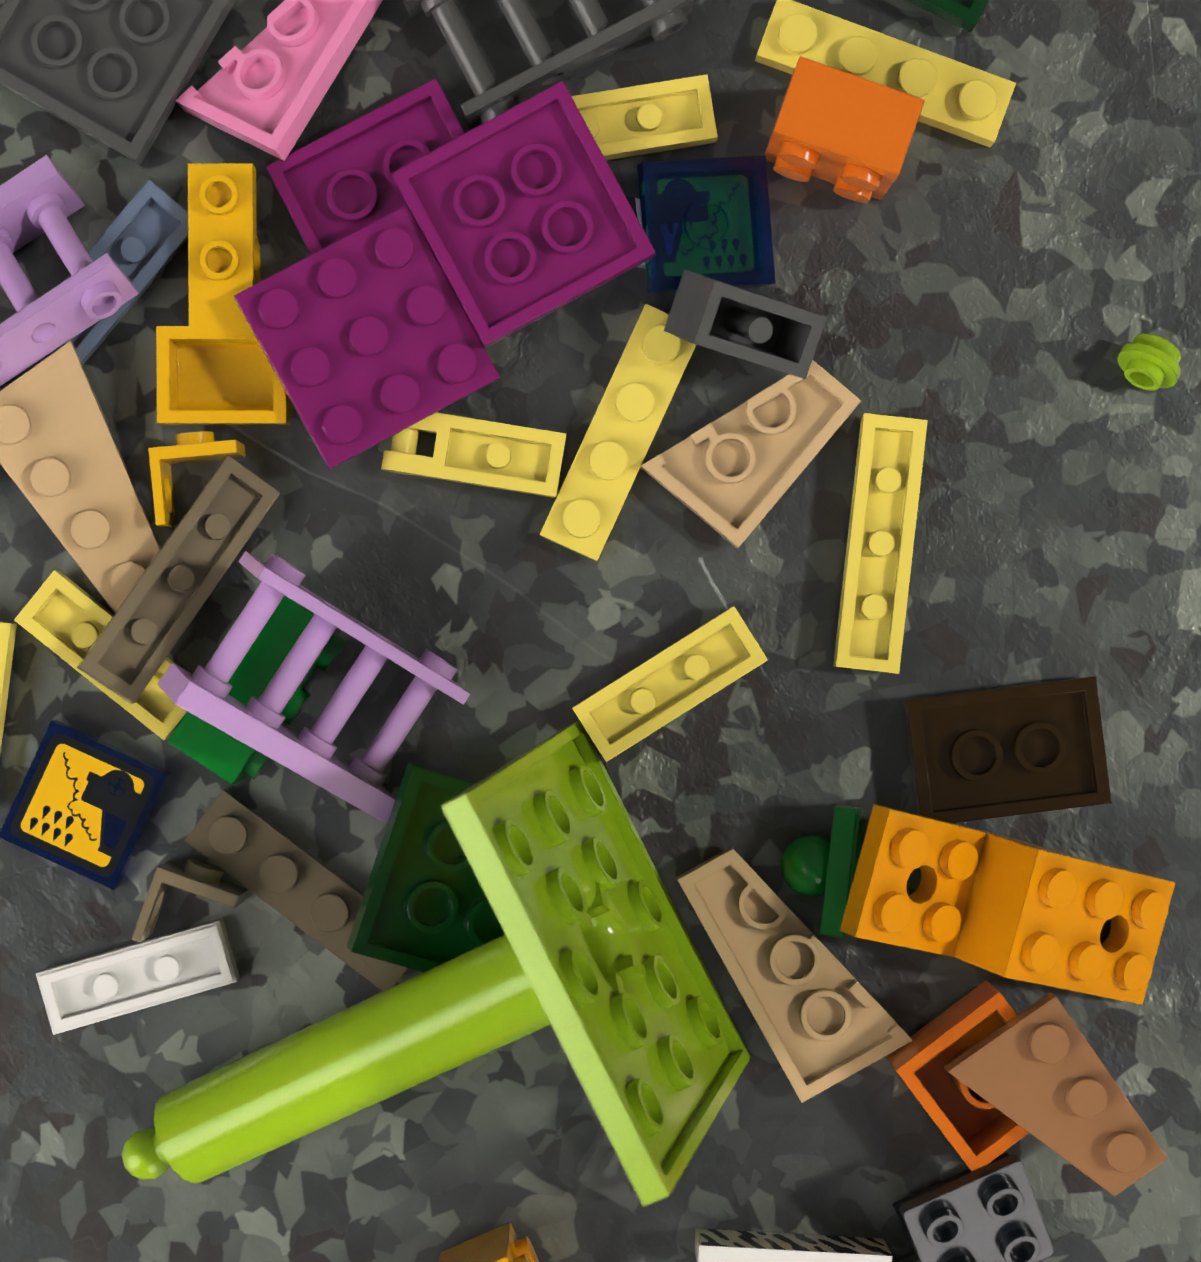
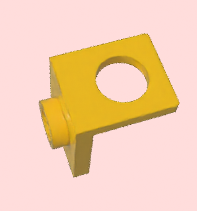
M198 431L176 434V445L148 448L156 525L164 528H174L177 526L171 465L223 460L227 456L233 459L244 458L246 456L243 443L237 440L215 441L214 432Z

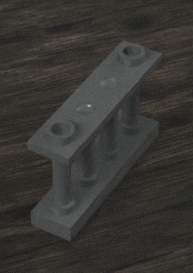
M401 0L410 19L423 12L426 17H434L476 96L461 104L463 119L469 130L652 35L655 41L672 36L688 24L686 17L692 14L694 0H641L644 9L611 25L598 0H569L588 38L554 55L526 0H497L532 66L498 85L456 6L459 0Z

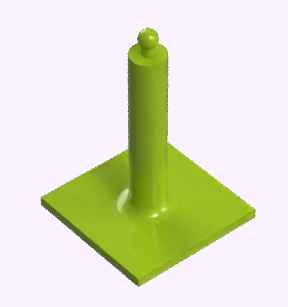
M580 720L558 730L441 806L505 935L162 1094L155 1104L153 1118L155 1129L136 1131L129 1136L124 1144L121 1156L124 1167L131 1176L141 1180L155 1179L163 1175L171 1166L185 1181L194 1184L201 1183L552 1025L643 1207L671 1194L751 1056Z

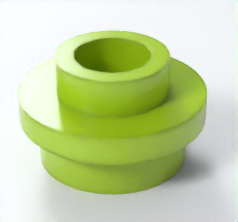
M1147 333L1136 335L1132 343L1125 344L1117 357L1118 364L1124 371L1125 378L1131 384L1143 390L1155 391L1159 388L1172 387L1176 384L1181 374L1179 366L1181 360L1180 351L1174 344L1157 335Z

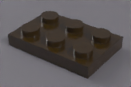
M1094 676L903 699L917 815L950 823L1112 803L1097 680Z

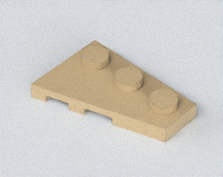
M812 360L806 379L790 374L740 406L644 463L640 468L733 546L739 548L859 405L861 400Z

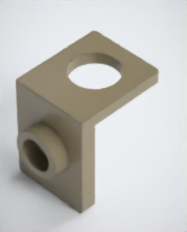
M188 859L186 866L168 860L156 868L131 940L141 943L152 935L170 885L233 908L244 902L248 889L222 880L225 871L215 865L196 859Z

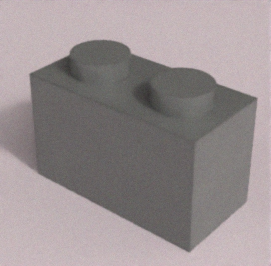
M684 269L664 331L690 343L806 379L827 317Z

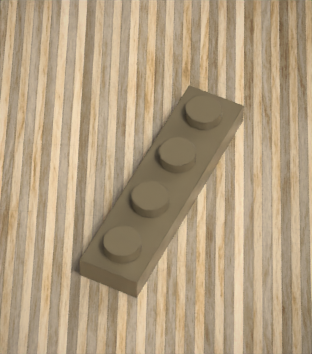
M230 456L225 457L77 668L130 704H134L280 495V492Z
M226 788L219 794L184 840L381 991L394 987L407 970V967L356 954L347 948L364 892Z

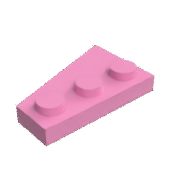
M284 0L267 16V27L241 51L234 46L218 61L222 68L199 90H196L191 85L175 101L186 113L285 161L383 0Z

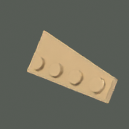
M69 341L0 391V464L108 605L116 612L161 549V546L146 511L142 507L130 479L131 476L121 453L118 451L103 411L82 367V362L73 341Z
M732 846L676 877L801 1103L913 1041Z

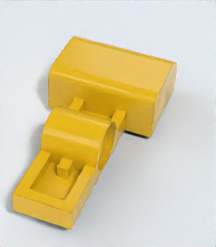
M188 163L189 326H156L158 424H291L293 404L234 299V295L261 282V254L256 222V167L253 163Z

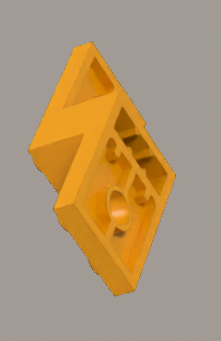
M873 804L839 931L857 938L955 957L1005 978L1143 1005L1165 920L1168 915L1175 882L1069 856L1019 839ZM920 867V884L916 891L908 896V878L914 869ZM1110 919V933L1106 940L1101 943V929L1104 923Z

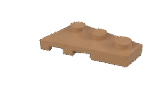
M1051 992L944 1066L947 1072L1113 1196L1118 1195L1169 1159L1063 1005Z

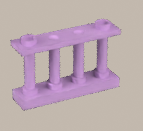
M47 155L0 185V284L17 312L0 324V386L99 320L113 315L123 304L139 294L134 284L108 253L94 262L67 219L68 216L85 205L75 188ZM45 232L71 277L39 298L13 253Z
M245 551L238 562L256 578L261 580L256 591L206 667L198 665L192 674L172 662L158 683L159 687L177 706L386 824L396 798L383 786L387 778L383 771L437 689L464 705L470 693L452 680L458 669L427 649L424 650L420 658L414 656L300 585L306 574L279 556L272 553L266 563ZM287 596L313 612L314 615L259 699L252 696L246 705L228 695L233 687L228 681L283 597ZM336 628H339L364 643L365 647L312 728L304 727L300 734L297 735L281 725L286 718L281 712ZM387 659H390L416 676L363 757L355 756L349 765L333 755L337 749L333 742Z

